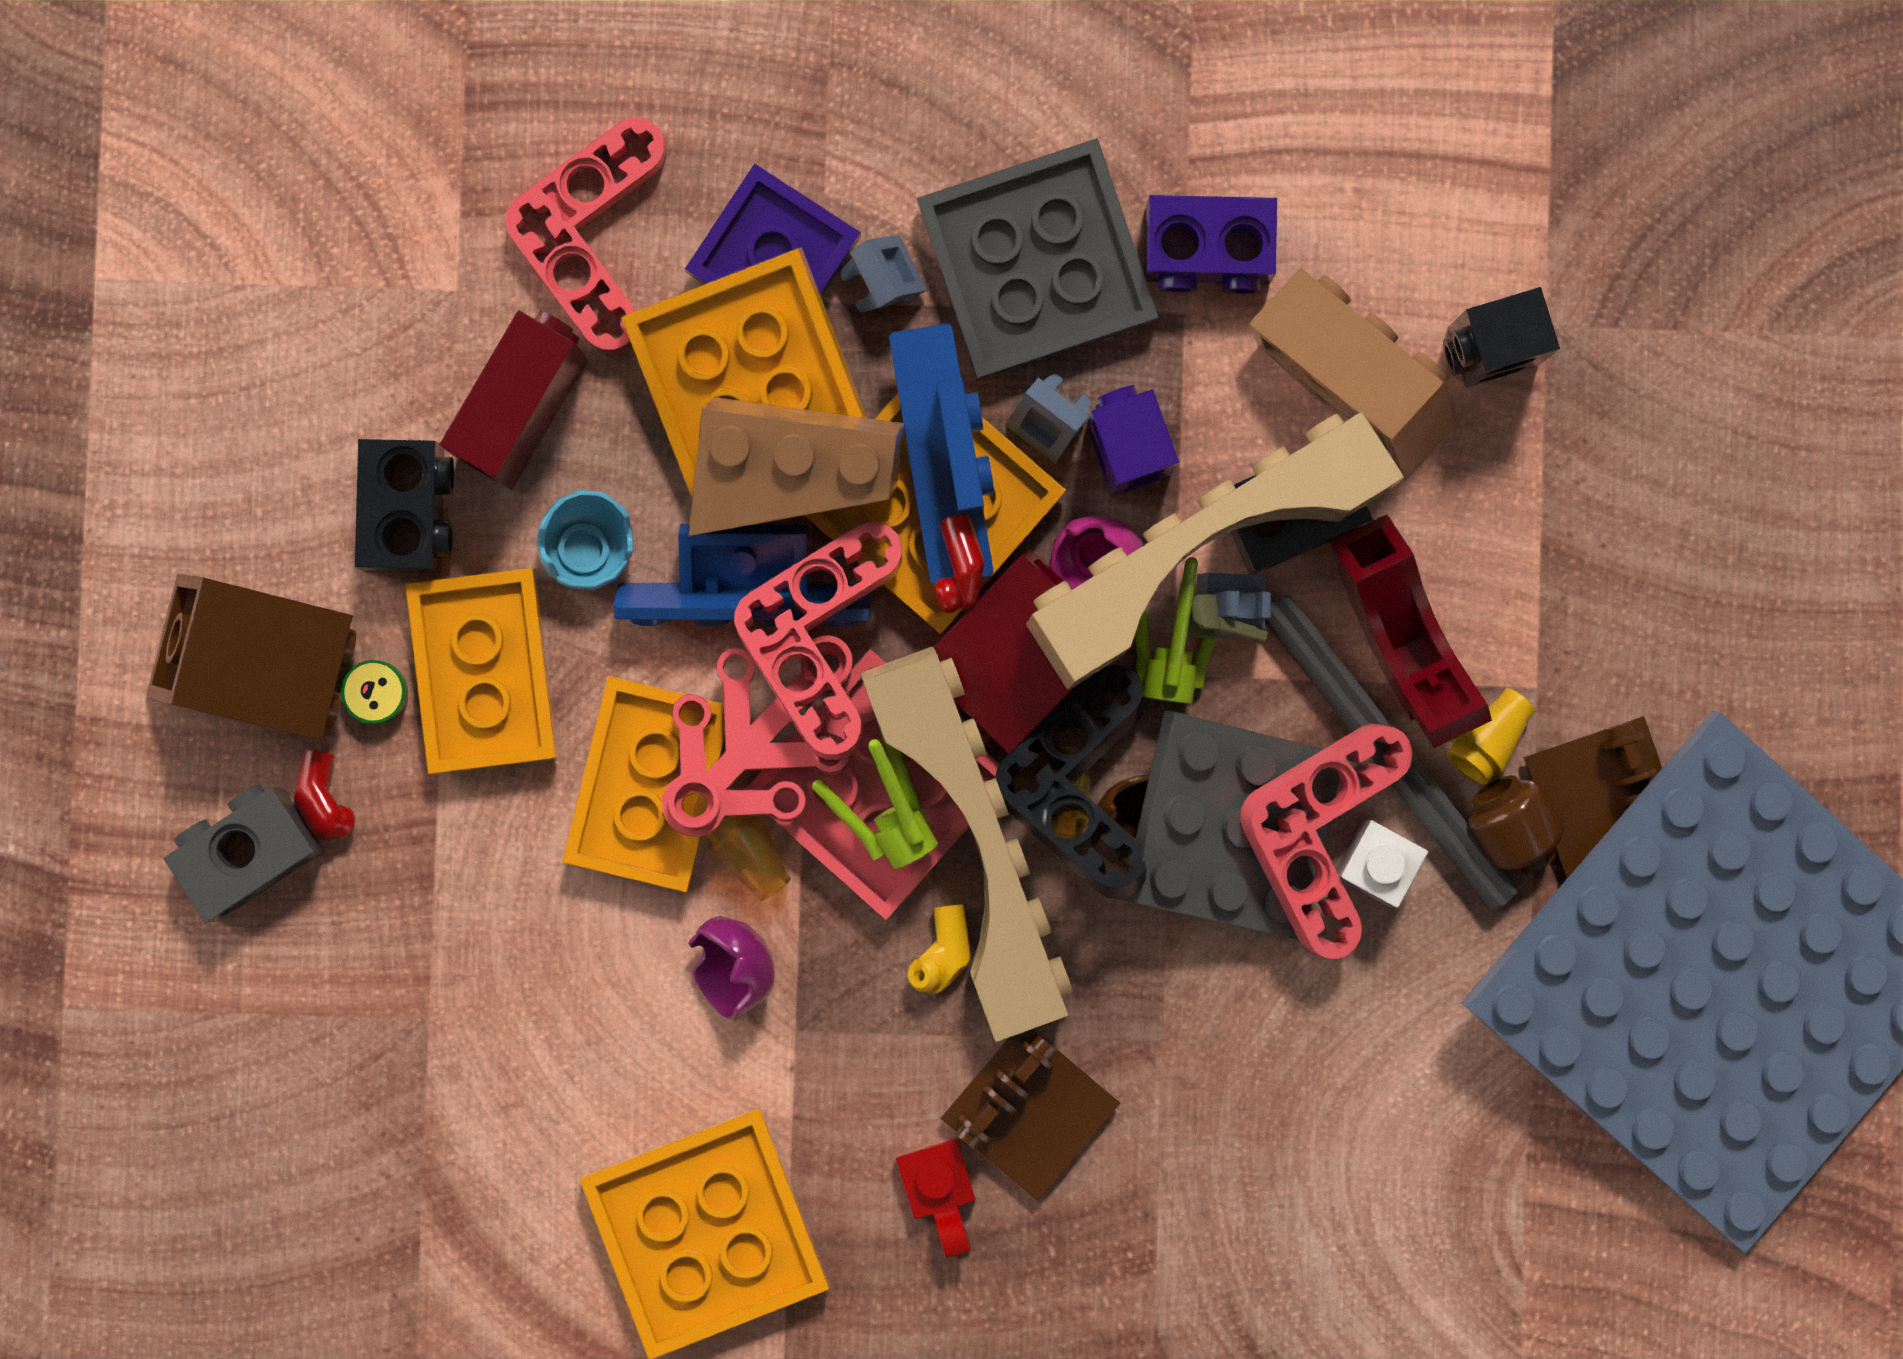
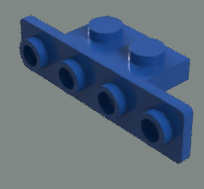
M940 324L893 332L889 337L902 418L903 423H905L904 430L930 582L934 585L938 579L954 577L950 558L941 533L940 523L951 516L967 514L971 517L984 558L982 578L990 577L993 574V564L984 517L983 496L995 494L989 457L976 458L972 432L984 430L978 392L965 394L952 326L950 324Z
M680 524L678 533L680 583L618 584L613 605L614 618L629 619L631 623L639 626L660 625L667 620H693L698 625L709 627L727 624L734 620L735 610L739 601L749 592L808 557V525H747L689 536L690 524ZM807 574L801 582L800 591L807 601L814 604H822L835 596L838 584H808ZM788 587L778 592L784 598L785 605L771 613H766L761 606L751 611L753 620H757L759 624L769 627H776L774 620L789 609H791L793 620H799L805 615L794 605ZM872 592L822 623L831 627H847L856 624L858 621L870 620Z

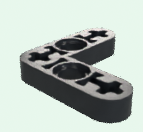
M1121 665L1106 666L1093 674L1001 762L995 775L1007 811L1098 893L1113 899L1130 897L1138 892L1145 883L1147 866L1143 848L1133 836L1078 789L1074 783L1122 738L1144 714L1146 700L1142 681L1135 671ZM1126 688L1128 698L1126 705L1122 706L1114 701L1105 708V691L1110 689L1118 694ZM1088 709L1090 714L1084 712L1083 710ZM1099 713L1103 729H1099L1093 720ZM1065 728H1080L1088 734L1089 740L1087 745L1078 753L1063 754L1053 746L1054 738ZM1039 752H1043L1051 766L1059 770L1057 773L1052 771L1048 763L1042 768L1038 755ZM1037 773L1035 777L1038 786L1037 791L1031 793L1023 788L1015 794L1016 789L1013 782L1015 777L1020 775L1028 780ZM1067 811H1079L1089 819L1088 828L1077 838H1061L1053 831L1054 821L1059 815ZM1100 839L1103 850L1114 860L1120 861L1126 855L1128 856L1127 861L1130 870L1128 874L1123 876L1120 872L1114 871L1105 876L1107 871L1104 860L1094 850Z

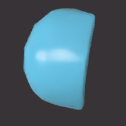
M578 490L557 499L543 515L538 528L536 543L540 562L545 572L553 577L555 582L568 589L594 591L616 581L630 562V557L634 550L630 515L626 508L605 492Z

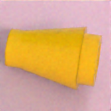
M1504 689L1500 696L1488 706L1492 721L1451 740L1453 745L1446 753L1450 763L1459 772L1478 784L1487 785L1493 776L1501 777L1528 721L1536 712L1534 706L1524 696L1512 689Z

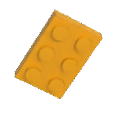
M527 568L405 584L428 774L558 759L535 569Z
M612 676L607 677L562 863L686 893L689 892L702 836L689 837L676 832L668 824L662 809V799L667 786L681 775L679 730L675 726L672 711L677 700L686 694ZM705 699L712 713L710 726L703 732L706 771H708L720 759L725 744L724 703ZM689 704L680 712V720L688 726L698 725L704 718V710L696 704ZM691 794L683 802V811L692 817L702 815L707 809V800L700 794Z

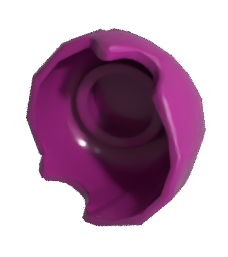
M717 916L710 918L698 928L696 935L688 942L691 948L702 946L703 948L700 960L692 968L693 978L715 1010L721 1016L731 1021H736L759 1005L770 994L775 978L771 951L765 940L752 927L742 921Z

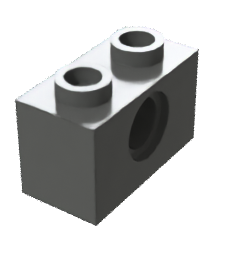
M257 784L232 799L227 804L232 813L213 826L209 824L207 819H204L173 839L178 849L163 859L205 923L219 922L325 852L284 788L270 787L264 791L262 786ZM240 831L247 833L255 844L254 858L243 868L233 864L227 852L230 839Z

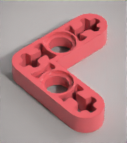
M641 117L623 120L519 195L509 205L505 216L506 228L517 247L586 340L597 351L606 354H619L632 346L623 321L620 323L624 331L621 337L614 340L608 333L597 337L594 331L600 327L601 323L588 304L581 313H577L574 305L592 299L601 286L605 284L610 291L598 297L612 315L619 314L622 311L627 315L635 312V309L578 231L654 176L664 165L667 150L660 129L651 121ZM634 134L640 141L650 136L653 141L649 143L647 148L651 157L641 163L634 156L620 164L618 168L626 178L616 184L609 167L598 156L608 151L612 161L615 162L627 152L628 149L624 140L628 136ZM583 169L595 170L604 178L603 192L592 202L582 203L575 200L569 193L571 178L576 172ZM531 208L539 215L546 211L552 214L546 219L545 224L558 244L565 234L572 238L571 242L554 248L543 263H540L536 257L539 254L548 252L539 237L532 231L524 236L520 233V230L526 226V221L522 215ZM577 256L589 263L591 275L583 288L569 291L557 284L555 272L562 260Z
M866 522L856 526L749 592L739 601L735 610L734 624L741 642L808 747L817 756L827 760H839L847 757L858 747L862 738V723L857 709L807 631L885 584L898 573L902 564V544L898 534L890 526L881 522ZM870 539L876 546L886 542L890 546L884 552L886 564L879 568L872 561L861 564L853 569L854 577L859 583L852 587L848 586L843 568L833 558L839 554H844L845 562L848 566L863 555L861 545L863 541ZM813 571L830 573L838 584L835 596L822 604H814L807 601L800 591L801 582L807 574ZM788 587L794 605L805 616L794 621L791 609H789L774 620L777 629L774 634L767 636L761 629L750 632L747 628L754 622L751 611L761 606L766 613H771L785 605L784 598L778 592ZM793 658L807 659L817 670V678L814 684L802 692H793L786 689L779 679L782 666ZM827 688H830L835 695L823 699L824 706L831 717L835 720L846 717L850 721L844 727L846 740L837 745L830 737L820 741L815 736L822 730L820 718L812 706L804 715H801L796 707L815 702Z
M1371 723L1358 728L1252 792L1245 799L1241 807L1240 822L1243 832L1298 940L1305 949L1326 959H1340L1348 956L1356 949L1361 939L1362 925L1360 917L1316 830L1398 781L1407 773L1412 763V747L1406 735L1395 727ZM1375 740L1390 744L1391 749L1383 755L1386 763L1384 767L1367 763L1354 770L1345 760L1347 756L1349 761L1361 763L1370 758L1376 752L1373 744ZM1331 767L1339 775L1341 781L1340 790L1332 801L1320 803L1314 797L1312 791L1313 780L1322 769ZM1292 788H1294L1295 795L1291 792ZM1299 801L1308 811L1306 815L1305 811L1291 808L1277 818L1280 827L1277 832L1261 826V823L1268 818V811L1266 809L1268 804L1279 808H1287ZM1309 856L1315 866V877L1306 889L1294 891L1287 881V869L1290 863L1297 857ZM1318 902L1325 915L1340 920L1341 923L1333 928L1336 937L1334 941L1331 942L1318 937L1317 934L1325 929L1324 922L1318 910L1308 906L1302 909L1303 905Z

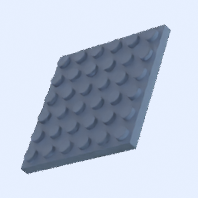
M1712 710L1463 999L1461 1004L1734 1247L1746 1254L1903 1070V879L1724 714Z

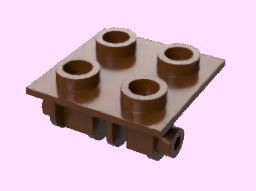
M1644 716L1523 757L1531 781L1541 785L1563 823L1564 833L1555 850L1565 878H1568L1662 769Z
M1031 1029L1007 1038L940 1119L956 1131L955 1134L974 1150L977 1149L1033 1198L1039 1201L1120 1105V1102L1039 1033Z

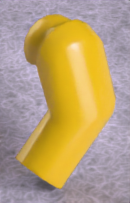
M964 904L933 908L937 940L919 959H915L908 969L907 977L909 983L918 992L936 994L947 989L968 966L971 955Z

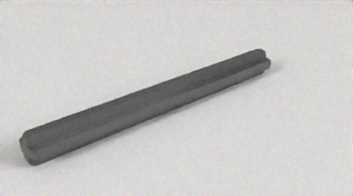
M1284 595L1272 603L1271 618L1265 619V622L1351 733L1371 723L1391 726L1293 598ZM1375 740L1373 744L1376 752L1371 758L1375 764L1384 767L1386 763L1383 755L1391 749L1390 744ZM1412 753V763L1407 773L1392 784L1487 908L1497 910L1503 907L1518 893L1517 886L1504 870L1497 869L1491 863L1471 832L1468 823Z

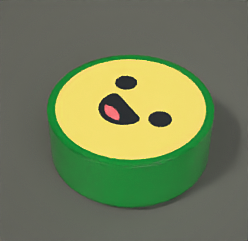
M367 660L355 665L346 674L342 683L341 697L346 710L357 720L369 724H383L395 719L405 708L408 700V685L403 674L395 666L379 660Z

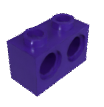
M1149 195L1145 217L1144 276L1147 282H1159L1158 290L1172 293L1194 292L1197 290V283H1222V292L1230 294L1259 293L1260 284H1271L1276 275L1277 198ZM1173 231L1186 233L1194 241L1195 254L1185 260L1170 258L1162 249V237ZM1234 233L1250 235L1258 245V256L1247 262L1235 260L1226 250L1225 239Z
M1129 385L1098 397L1099 404L1095 406V410L1091 411L1086 427L1111 497L1170 477L1178 466L1179 460L1154 390L1151 389L1138 394L1135 385Z

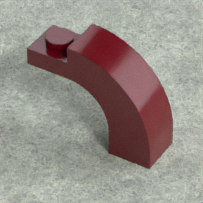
M1388 514L1329 541L1347 595L1371 649L1411 721L1414 719L1417 721L1432 747L1436 748L1492 721L1488 704L1456 657L1434 615L1421 581L1414 553Z

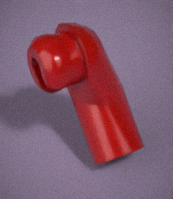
M967 514L951 516L940 523L941 533L954 577L938 579L934 584L940 609L944 613H952L960 608H964L966 612L978 601L984 567V558L971 517Z
M304 748L294 792V805L312 834L323 840H329L331 837L339 840L345 839L354 829L355 815L350 807L337 805V802L328 791L335 754Z

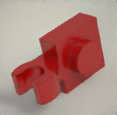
M951 1139L897 1156L896 1161L914 1219L933 1214L946 1258L971 1251L970 1242L958 1206L976 1201V1197L958 1139Z

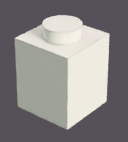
M1362 820L1336 871L1342 882L1388 907L1398 908L1428 851L1373 820Z

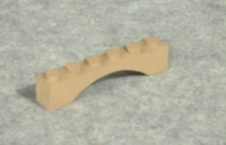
M1361 411L1345 422L1338 413L1334 414L1305 434L1310 444L1292 455L1288 453L1284 446L1275 450L1251 467L1256 477L1245 484L1235 488L1231 480L1225 481L1199 498L1197 501L1202 510L1185 521L1181 522L1176 513L1168 516L1143 533L1148 542L1146 545L1128 556L1122 547H1119L1090 565L1088 569L1093 577L1081 585L1071 589L1067 581H1063L1036 598L1033 603L1038 611L1031 615L1026 625L1067 690L1116 661L1131 647L1141 615L1158 585L1175 566L1203 545L1236 529L1267 521L1314 519L1340 522L1398 484L1404 476L1363 412Z
M932 646L861 672L864 686L885 743L914 759L942 784L963 812L975 836L983 867L985 905L980 939L969 970L995 1042L1068 1016L1062 996L1073 993L1061 957L1048 960L1040 938L1052 934L1039 897L1027 901L1019 878L1030 875V871L1018 839L1015 838L1007 842L1004 840L997 819L1009 814L996 778L983 782L975 759L985 756L987 753L974 718L962 722L954 698L965 695L952 658L940 662Z

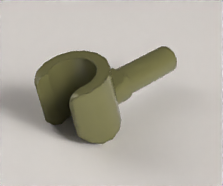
M1198 594L1193 596L1187 632L1188 637L1202 638L1221 634L1258 644L1265 643L1268 635L1266 629L1232 620L1230 617H1219L1216 595Z

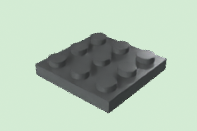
M1098 138L917 198V204L977 381L1157 322L1159 317Z
M1164 711L1135 838L1143 848L1147 866L1146 881L1138 892L1122 900L1298 940L1243 832L1240 813L1245 799L1252 792L1323 749L1177 712ZM1331 767L1322 769L1313 780L1312 791L1314 797L1320 803L1330 802L1336 797L1340 778L1338 773ZM1292 788L1291 792L1295 795L1294 788ZM1299 801L1287 808H1279L1268 804L1266 806L1268 818L1261 823V826L1277 832L1280 829L1277 818L1291 808L1305 811L1306 815L1308 811ZM1330 822L1316 830L1323 846H1325ZM1309 856L1297 857L1290 863L1287 869V881L1294 891L1306 889L1315 877V866ZM1307 904V905H1303V906H1302V909H1303L1305 906H1308V907L1311 908V904Z

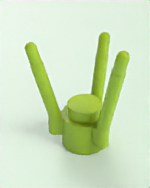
M1189 557L1185 561L1170 649L1156 647L1154 659H1151L1146 608L1135 632L1137 657L1135 672L1144 681L1143 689L1147 698L1192 704L1194 689H1203L1206 667L1217 639L1202 638L1193 665V652L1184 651L1198 561L1194 557Z
M880 729L889 759L879 740H871L868 747L893 803V807L874 819L879 829L877 832L874 833L822 780H815L812 783V788L863 842L872 860L886 855L893 869H897L923 857L938 845V842L929 828L931 823L920 805L903 753L885 743Z

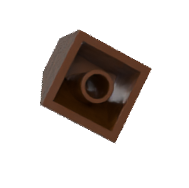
M177 574L146 697L179 707L322 740L324 729L332 728L340 708L341 695L339 691L334 690L340 666L346 667L349 664L355 649L356 631L350 629L353 615L204 577Z

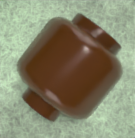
M1509 775L1496 779L1479 790L1472 800L1474 807L1468 817V824L1491 863L1497 869L1504 871L1520 869L1523 874H1530L1547 866L1555 857L1553 849L1561 841L1564 826L1541 785L1531 780H1518L1517 776Z

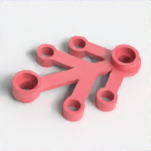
M823 635L812 639L821 655L829 654L838 660L839 668L834 675L839 683L843 685L848 680L852 671V654L847 644L841 639L830 635ZM730 648L719 656L716 665L718 677L724 684L726 752L708 771H706L703 734L710 726L712 720V713L708 702L699 695L689 694L678 699L672 711V717L680 735L681 775L667 786L662 799V809L668 824L676 832L689 837H701L710 834L719 827L726 816L772 815L781 822H791L803 814L806 806L805 794L801 787L794 782L782 781L775 784L770 790H727L745 770L815 768L822 774L836 775L842 772L849 762V756L842 758L836 765H824L808 747L806 742L771 743L792 721L778 698L751 725L749 684L755 676V662L746 650ZM732 658H741L748 664V672L740 679H731L724 673L726 662ZM801 658L802 671L786 689L793 692H802L814 684L817 678V671L809 660ZM696 704L704 710V718L701 723L695 726H688L680 720V712L685 706ZM805 706L796 707V709L800 712ZM826 734L818 738L821 741L824 738L830 737L836 745L844 741L840 736L834 734ZM784 790L794 792L799 799L797 808L789 813L780 812L774 806L775 796ZM691 794H700L707 800V809L700 816L692 817L683 811V802Z

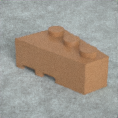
M1300 268L1249 323L1255 340L1266 354L1316 399L1321 396L1348 419L1362 411L1386 450L1391 453L1394 462L1404 476L1403 479L1406 480L1456 426L1443 382L1446 374L1424 353L1418 351L1412 357L1395 344L1398 340L1397 334L1378 316L1370 313L1364 319L1349 307L1350 297L1332 279L1323 275L1317 281Z
M714 397L702 408L689 536L889 500L897 487L905 423Z

